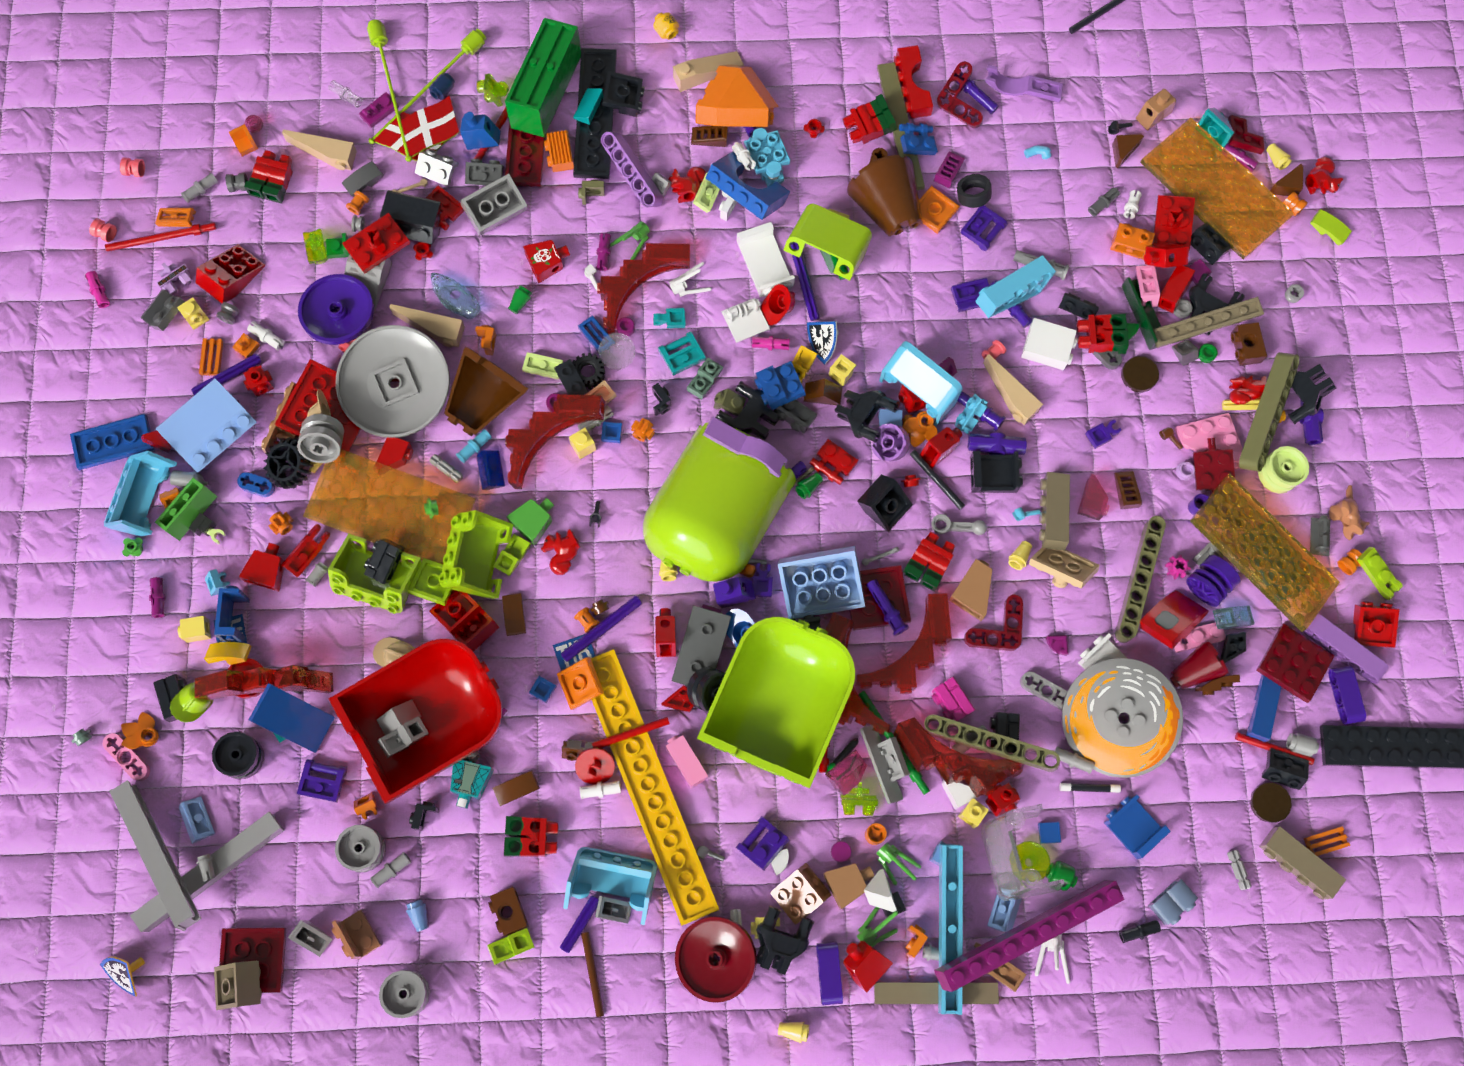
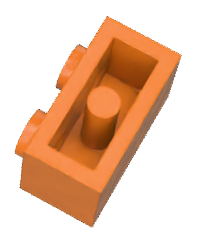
M1119 223L1115 230L1110 250L1144 260L1146 246L1152 244L1155 233L1147 229L1132 227V225L1127 223Z

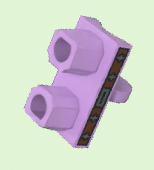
M163 263L161 265L164 270L159 272V275L164 278L156 283L161 290L164 289L173 295L178 291L173 282L180 279L184 286H186L193 280L185 264L177 268L175 263L170 266Z

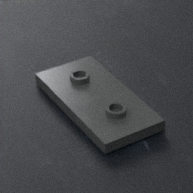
M693 605L672 677L673 682L687 686L691 676L697 670L703 667L717 668L731 616Z

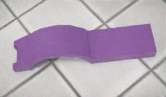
M987 66V71L989 72L985 82L1002 94L1011 96L1027 94L1055 102L1061 100L1063 83L1031 75L1019 79L1009 78L1000 74L998 67Z
M715 417L710 419L703 433L705 437L737 455L742 454L757 459L767 466L769 473L778 478L782 474L780 470L783 464L785 465L788 461L769 443L752 436H747Z

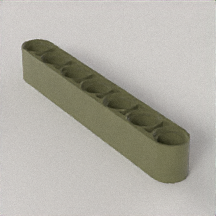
M1277 353L1239 459L1240 469L1257 472L1262 470L1299 366L1298 354Z
M1153 516L1143 527L1115 631V637L1121 643L1129 642L1138 632L1166 527L1165 520L1160 516ZM1151 523L1156 524L1158 530L1153 529ZM1146 541H1151L1153 547H1149ZM1142 558L1147 559L1149 565H1145L1142 562ZM1137 575L1143 577L1144 583L1137 580ZM1132 593H1136L1139 596V601L1132 597ZM1127 611L1134 613V619L1128 616ZM1122 629H1127L1130 636H1125Z
M929 715L924 721L926 731L930 735L1048 772L1056 771L1060 766V757L1052 750L938 715ZM931 721L939 722L937 729L933 730L928 726ZM950 727L959 729L958 733L954 736L949 735L947 732ZM969 733H976L978 738L971 742L967 740V735ZM991 738L997 741V745L993 748L986 745L987 740ZM1008 745H1015L1017 747V751L1013 754L1007 753L1005 749ZM1028 751H1034L1037 757L1029 760L1025 757V754ZM1047 757H1054L1057 763L1054 766H1048L1045 763V759Z

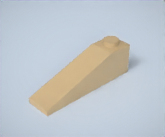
M737 51L697 58L673 66V78L680 92L713 80L717 75L716 70L720 65L744 66Z
M283 129L282 134L286 142L339 170H352L357 153L353 142Z
M390 304L389 308L397 318L446 347H459L465 329L462 320Z
M988 354L983 362L986 370L1009 411L1013 414V418L1025 425L1040 411L1043 404Z

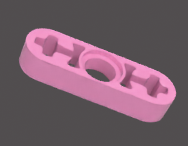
M108 734L103 740L105 750L132 779L137 781L147 779L150 775V768L133 749H128L121 745L124 739L120 735ZM112 739L117 740L115 743L121 748L120 750L111 746L112 743L110 741ZM125 752H130L131 760L124 763L121 759L122 755ZM135 764L137 767L143 768L141 770L143 774L138 775L137 770L132 765Z

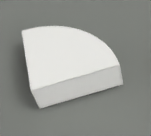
M788 849L780 851L771 862L776 876L788 864Z

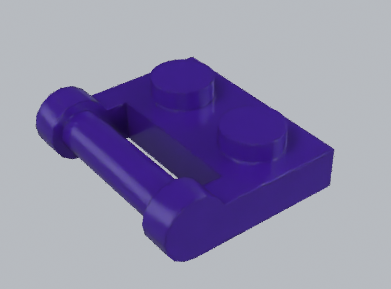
M983 205L977 209L960 233L976 243L981 250L987 251L992 240L1008 223L1004 218ZM992 221L996 223L985 239L980 237Z
M307 759L297 794L338 803L347 767H334L315 763L314 760ZM313 770L337 776L334 781L310 776V773Z
M761 816L758 820L759 823L746 839L736 846V849L765 871L790 839ZM766 828L768 832L757 844V846L752 850V852H750L748 850L749 846L759 836L763 829Z

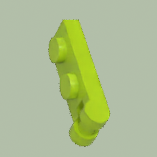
M1368 547L1357 558L1363 570L1386 600H1390L1394 596V592L1399 591L1403 587L1402 583L1394 577L1374 547Z

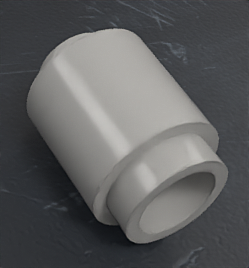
M1290 733L1287 738L1286 747L1291 752L1311 757L1318 752L1319 743H1317V739L1300 733Z

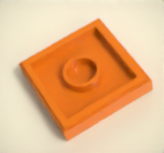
M932 185L919 199L922 223L937 234L960 208L958 204Z
M586 657L557 673L570 710H574L604 694L590 657Z

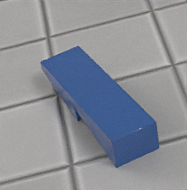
M1261 675L1254 698L1256 703L1246 735L1266 742L1271 740L1281 686L1264 675Z

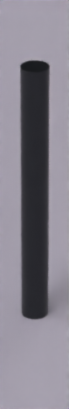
M1125 0L1110 1L1071 26L1069 32L1071 34L1075 33Z
M916 450L912 451L910 456L959 510L964 508L965 504Z

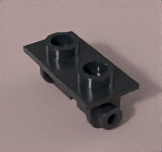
M1065 292L1058 307L1084 319H1088V315L1095 316L1099 310L1096 303H1091L1085 299L1081 301L1080 297L1071 294V292L1069 294Z
M571 359L554 367L572 401L588 393Z

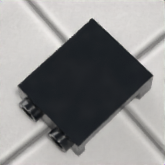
M973 451L970 456L971 493H1017L1023 485V477L1019 474V469L1022 467V459L1018 456V452H1014L1012 455H981V451Z

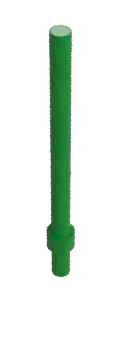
M865 690L859 693V697L887 739L895 737ZM899 744L910 773V779L913 783L917 784L923 795L930 792V789L922 779L923 775L919 770H916Z

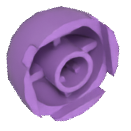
M883 424L876 429V431L881 432V436L876 443L873 442L872 450L879 459L889 462L897 461L906 455L910 447V437L904 428L895 424Z

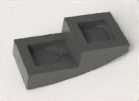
M371 161L348 176L342 182V185L354 197L355 191L361 192L367 186L372 187L383 176V173Z

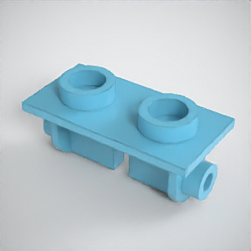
M974 393L973 397L967 401L964 411L958 415L955 426L967 434L969 431L972 432L978 422L974 415L981 417L988 407V402Z

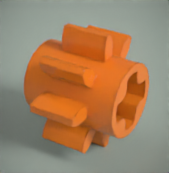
M644 418L640 422L635 420L631 426V430L634 431L633 437L642 442L646 438L651 440L655 433L654 429H652L654 425Z
M279 511L270 517L269 521L271 524L268 526L276 535L278 533L285 535L292 530L293 525L291 523L294 520L287 512L283 514Z

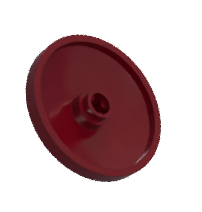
M712 916L694 922L683 932L676 946L675 966L681 983L692 995L703 1001L719 1003L737 997L749 986L756 971L757 954L752 938L740 924L729 918ZM717 955L720 957L721 961H717Z

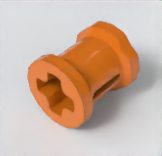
M355 191V196L350 203L346 204V208L355 215H360V210L370 200L362 192Z
M588 607L583 608L574 616V619L578 620L585 628L584 631L586 633L600 623L590 614Z

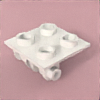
M753 298L721 311L736 343L770 330L759 307L760 302L758 299Z

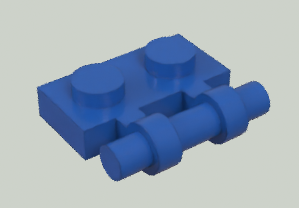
M908 122L899 125V131H905V134L900 138L904 154L935 155L938 152L934 136H928L927 134L933 132V126H928L925 123L914 125Z

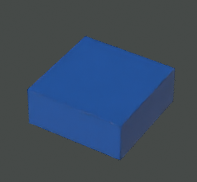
M603 422L601 442L620 443L622 423Z
M538 676L529 694L547 703L557 686Z
M1059 822L1038 823L1040 844L1061 843Z

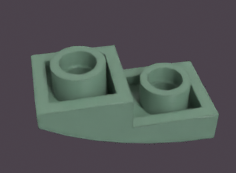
M707 358L698 369L697 375L687 386V391L702 400L720 375L723 366Z

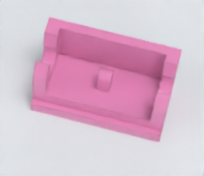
M1136 266V277L1142 298V306H1145L1147 301H1151L1152 307H1157L1160 290L1155 266Z

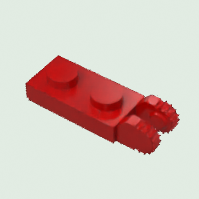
M316 524L309 531L308 535H305L281 564L296 577L302 574L321 551L322 546L331 535L326 531L318 538L317 542L314 541L313 538L321 529L319 524Z

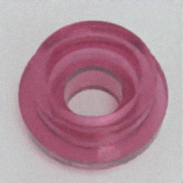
M250 115L245 120V126L249 132L256 133L263 128V121L256 115Z

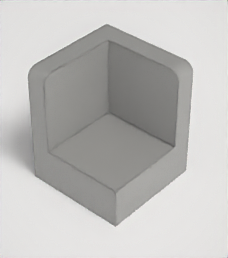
M1212 540L1192 560L1200 566L1209 555L1223 558L1227 552L1217 542Z

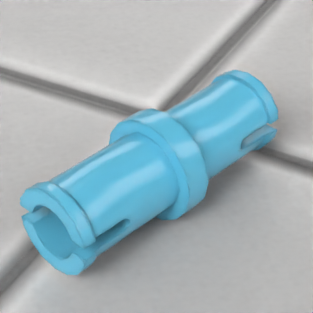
M483 429L473 440L470 439L467 442L468 444L456 456L461 462L465 463L475 452L478 453L480 451V448L492 438L491 435Z

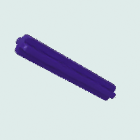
M254 354L193 387L191 391L196 395L214 378L220 384H223L247 371L249 368L260 364L262 361L258 354Z

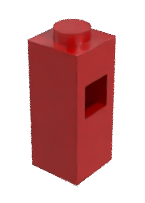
M1176 266L1160 293L1157 307L1174 313L1193 280L1195 270L1188 266Z

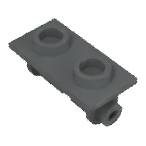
M1321 515L1320 518L1311 517L1310 554L1329 557L1330 520L1326 515Z

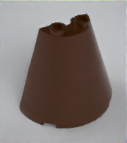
M890 155L873 161L859 171L860 175L856 179L852 178L847 187L848 195L889 237L901 234L905 227L915 228L922 223L914 164L908 156L901 158L900 155Z
M465 347L444 414L448 416L447 420L455 426L458 423L464 427L463 431L468 435H476L523 396L529 388L485 357Z

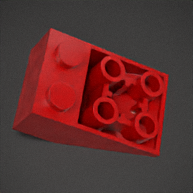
M237 244L198 266L196 270V284L220 303L228 302L236 297L265 267V264Z

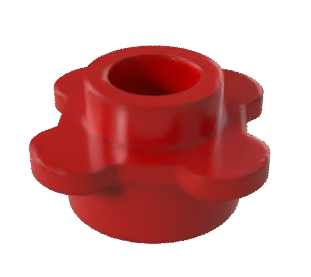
M811 119L803 128L804 131L810 134L811 138H816L819 133L825 131V127L817 119Z
M424 242L415 244L413 246L416 252L415 258L419 261L422 258H432L431 244Z
M916 474L908 475L901 482H904V487L919 486L921 478H916Z

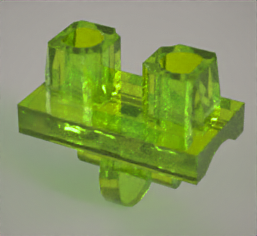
M490 73L485 74V80L477 81V91L484 93L485 101L487 103L494 102L497 107L502 106L501 97L506 96L509 91V86L506 82H497Z
M317 229L313 232H303L309 264L325 263L328 258L322 230Z
M857 782V788H849V794H840L844 815H855V805H862V814L873 816L875 806H878L876 795H862L869 794V788H862V782Z

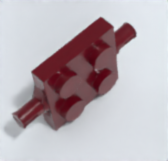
M1207 438L1208 450L1193 452L1196 490L1212 491L1213 499L1221 502L1220 490L1236 487L1233 449H1216L1215 438Z

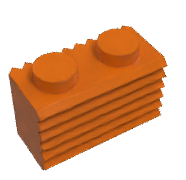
M562 130L546 133L547 140H544L545 151L550 153V156H546L548 167H552L553 172L574 169L568 131Z

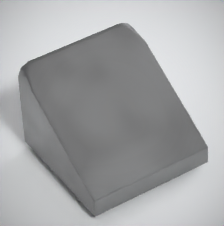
M1188 339L1172 346L1175 355L1183 366L1198 359V348Z

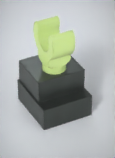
M199 513L189 527L198 536L201 533L206 536L210 535L217 544H220L216 539L218 534L226 536L222 530H215L214 528L217 525L202 513Z

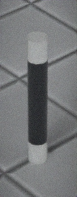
M1060 783L1059 785L1060 791L1121 792V786L1116 784Z

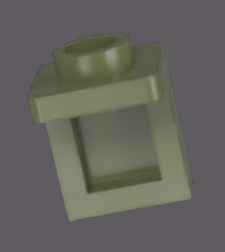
M597 179L582 181V188H578V197L582 199L583 205H586L587 196H605L604 181Z
M725 389L716 394L713 408H722L738 416L743 409L746 398L730 389Z

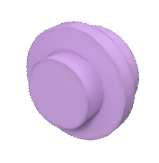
M1182 462L1176 467V475L1181 480H1190L1195 475V468L1189 462Z

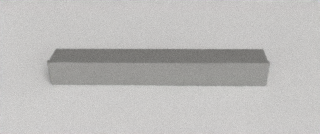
M127 780L116 788L109 790L175 928L185 931L202 918L137 786H131Z
M266 813L210 855L213 857L212 864L216 876L215 879L211 880L209 872H207L209 881L203 882L199 864L182 876L192 899L285 831L276 820L274 814ZM159 894L130 915L140 932H150L170 917Z

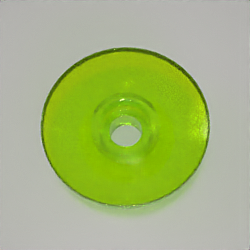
M1027 841L1020 843L1013 849L1010 856V866L1013 873L1020 880L1034 883L1042 880L1048 874L1050 857L1043 846L1036 842ZM1026 859L1031 861V866L1025 864Z

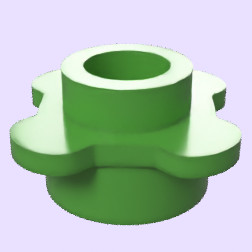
M428 498L427 503H424L425 514L429 515L430 519H432L434 515L439 514L436 500Z
M141 538L124 539V550L122 551L124 556L138 557L142 554L143 540Z

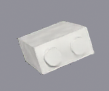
M1034 318L1028 331L1021 358L1064 370L1067 364H1071L1073 354L1070 353L1077 344L1078 338L1075 337L1077 331Z

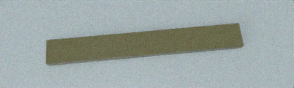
M895 62L877 65V71L883 96L896 122L897 130L892 133L897 154L901 158L908 156L912 160L917 190H923L925 185L918 156L915 154H904L900 140L905 131H899V125L909 123Z

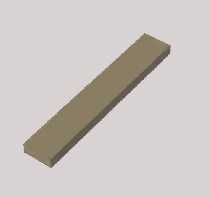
M1258 297L1251 298L1153 329L1158 340L1156 347L1160 348L1262 316L1264 311Z
M876 982L874 984V1004H938V983ZM968 983L962 986V1004H999L998 983Z

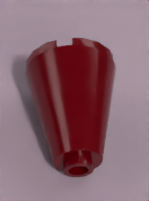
M1209 641L1200 644L1171 672L1172 677L1170 680L1175 688L1185 689L1223 677L1229 673L1224 661L1220 660L1218 657L1219 653Z

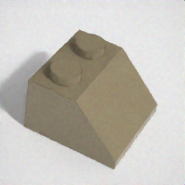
M259 961L238 962L214 967L216 1010L261 1004L262 991L259 981L261 974Z

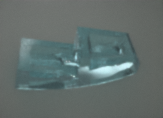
M1250 606L1213 610L1217 629H1231L1255 624Z

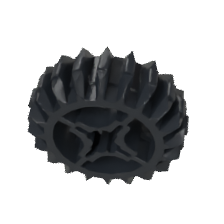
M291 437L287 439L280 438V441H274V446H269L270 452L265 453L268 456L267 459L263 460L267 463L263 468L268 471L265 476L270 478L269 481L277 487L283 489L297 488V485L301 486L303 481L308 480L307 474H312L309 470L314 465L299 453L297 448L298 439Z

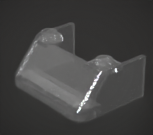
M1042 804L1012 809L987 820L981 827V835L996 892L1002 900L1010 901L1056 892L1064 885V880L1043 883L1038 871L1034 869L1022 870L1012 831L1021 829L1025 824V819L1038 817L1043 809Z

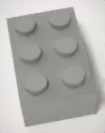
M509 174L461 199V206L479 236L527 210V204Z

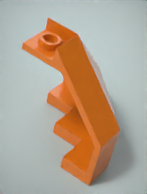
M720 65L716 70V77L714 80H710L704 90L706 94L703 99H699L696 104L695 123L739 127H768V125H773L774 108L779 106L754 70L748 66Z

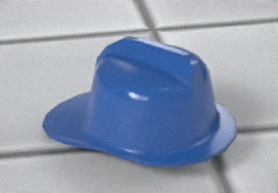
M732 609L725 614L731 616L726 634L737 647L743 634L755 622L744 610Z

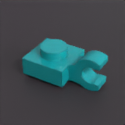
M666 308V314H653L654 326L666 323L667 328H685L686 326L684 308Z

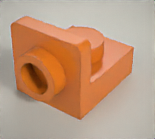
M489 325L476 326L477 336L482 337L481 348L484 349L486 355L493 356L497 336L495 329Z
M916 924L914 927L910 925L907 928L908 931L917 936L915 939L912 937L905 947L908 949L906 954L912 959L916 957L928 938L925 935L926 931Z

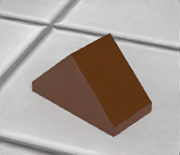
M1142 134L1116 135L1112 143L1116 168H1119L1137 149L1144 138Z
M1298 165L1281 178L1269 192L1272 195L1289 196L1295 191L1299 195L1303 189V165Z
M826 378L805 383L806 395L803 402L841 405V386Z

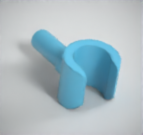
M1020 507L1012 514L1017 521H1021L1026 517L1040 514V510L1024 512L1022 507Z

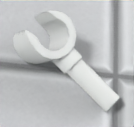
M590 264L585 268L584 274L592 281L596 291H598L600 287L593 276L597 271Z

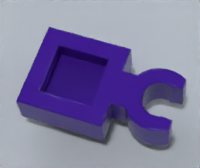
M1116 420L1110 421L1107 427L1101 423L1085 433L1094 449L1111 441V435L1115 436L1120 433L1121 428L1117 430L1112 428Z
M760 563L756 565V572L759 575L753 576V587L756 597H772L773 577H767L771 570L770 564H767V570L765 571L760 569Z

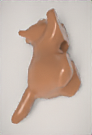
M1348 485L1346 498L1330 507L1329 517L1333 521L1340 520L1342 522L1343 534L1346 539L1351 540L1354 534L1363 535L1364 530L1370 523L1362 521L1358 505L1353 500L1352 485Z

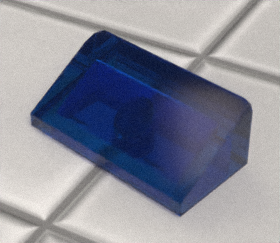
M481 450L476 457L482 490L504 487L505 482L499 451Z

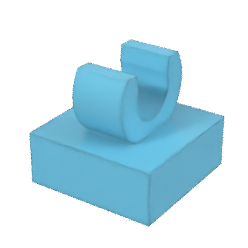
M217 569L210 570L206 575L205 581L211 596L218 595L219 588H226V586L230 585V582L221 581L227 575L225 572L218 574Z

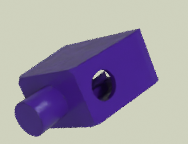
M735 577L713 584L716 601L721 608L756 599L753 582L750 579Z

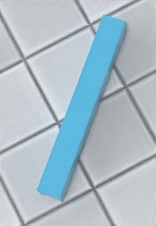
M939 844V967L963 955V846L954 844ZM938 982V1013L962 1015V987L953 992L942 990Z

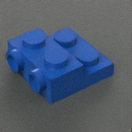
M791 361L776 368L772 365L756 372L757 378L754 381L758 390L762 388L764 392L761 395L765 405L769 404L771 410L806 395Z

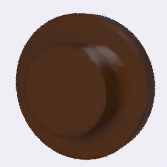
M601 599L593 603L594 608L590 610L595 615H598L609 609L607 605L609 603Z

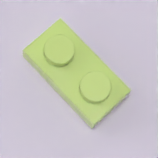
M706 173L693 204L707 213L711 211L720 189L706 179Z
M527 352L522 371L559 380L554 367L563 363V360Z

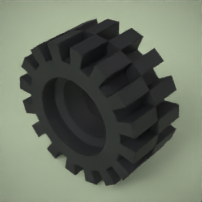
M582 353V357L578 355L576 361H572L585 387H588V389H591V386L595 388L597 384L604 380V363H602V359L598 358L597 355L594 354L592 356L591 353H588V356H585V353ZM584 366H593L595 373L591 377L583 376L581 369Z

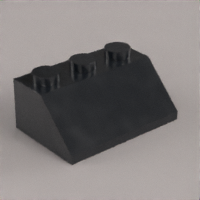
M387 191L380 218L389 213L408 239L433 244L439 236L441 202L395 191Z

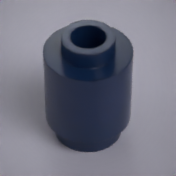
M448 73L440 74L429 86L431 96L435 99L443 100L454 87L455 81L453 77Z

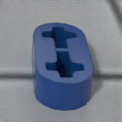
M245 472L240 474L237 479L239 487L246 492L261 497H269L274 493V485L268 479ZM249 479L254 484L247 483L245 486L243 481ZM266 484H267V486L269 487V489H268V490L265 489V490L263 491V490H262L260 487H258V486H259V485H261V486H266Z

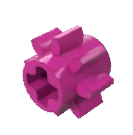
M1182 555L1178 556L1177 559L1172 556L1169 558L1170 562L1165 564V567L1168 568L1167 575L1174 576V580L1179 575L1181 578L1186 577L1185 572L1191 570L1188 567L1189 560L1183 559Z

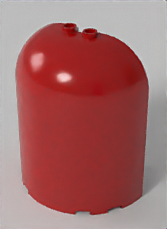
M436 639L426 642L328 698L346 733L352 737L368 766L366 770L385 804L390 803L486 746L494 738L500 727L502 704L496 691L499 689V686L494 678L490 680L487 673L490 670L484 661L480 663L474 652L461 642L451 639ZM413 700L422 716L420 719L429 734L408 749L387 758L378 743V740L385 736L379 726L377 719L391 708Z

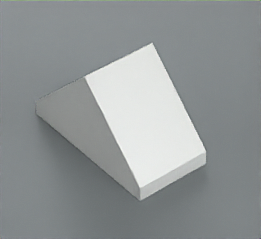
M947 778L942 781V786L954 809L969 803L971 799L981 797L984 793L982 790Z
M881 869L864 889L870 905L891 912L897 911L884 869Z

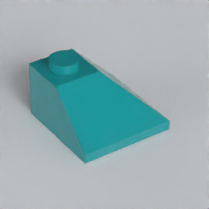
M1208 108L1195 128L1220 153L1234 134L1228 119L1216 108Z

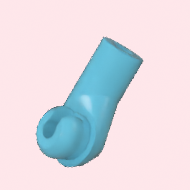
M1036 145L1025 149L1024 155L1026 158L1041 154L1042 159H1048L1051 157V149L1046 146Z

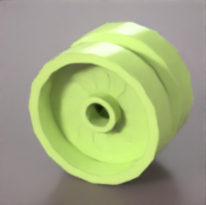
M1283 446L1274 450L1266 457L1264 466L1258 472V476L1263 486L1271 492L1278 494L1287 493L1305 481L1309 474V464L1301 451L1294 447Z

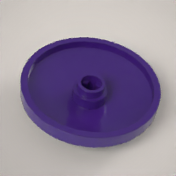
M344 274L328 275L316 280L304 291L298 304L299 321L306 333L314 340L329 345L344 344L359 337L370 325L374 314V302L368 288L355 277Z

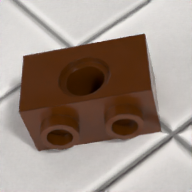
M1259 322L1241 324L1234 328L1231 332V341L1235 345V358L1239 361V365L1262 363L1267 357Z
M515 887L490 896L491 901L488 904L492 914L496 913L498 921L495 924L499 933L507 936L529 927ZM510 906L513 913L511 917L504 918L502 911L505 907Z

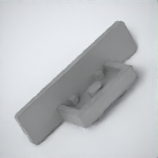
M876 725L861 728L860 732L887 803L891 804L903 800L897 780L910 775L896 737L882 742Z

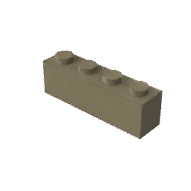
M1047 472L1045 478L1041 479L1040 490H1043V495L1040 497V507H1043V510L1039 517V523L1042 524L1039 540L1042 541V548L1065 551L1069 543L1070 474Z
M1280 826L1272 828L1259 846L1264 850L1263 853L1268 858L1278 861L1284 871L1294 874L1299 883L1309 886L1314 890L1313 894L1322 900L1333 899L1346 881L1343 876Z

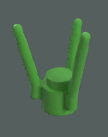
M640 221L631 230L610 243V247L631 236L637 241L641 240L627 264L628 267L632 265L642 246L649 239L647 234L650 232V229L644 222Z
M887 842L876 853L879 856L877 860L881 863L894 885H897V881L887 866L886 861L888 864L894 861L908 876L916 880V876L896 857L899 855L919 869L921 865L898 850L894 845L891 846Z
M875 907L865 923L858 929L860 933L856 937L860 941H865L874 947L877 943L897 933L898 929L895 928L880 937L876 934L898 915L897 911L888 916L875 929L872 930L871 927L866 929L880 909Z

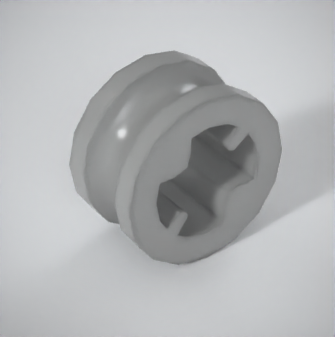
M354 215L351 223L352 231L356 232L359 230L360 232L365 227L364 216L358 218Z
M1297 284L1291 285L1285 292L1286 300L1291 303L1298 302L1304 296L1303 288ZM1291 292H1297L1298 295L1295 297V294L1292 295Z

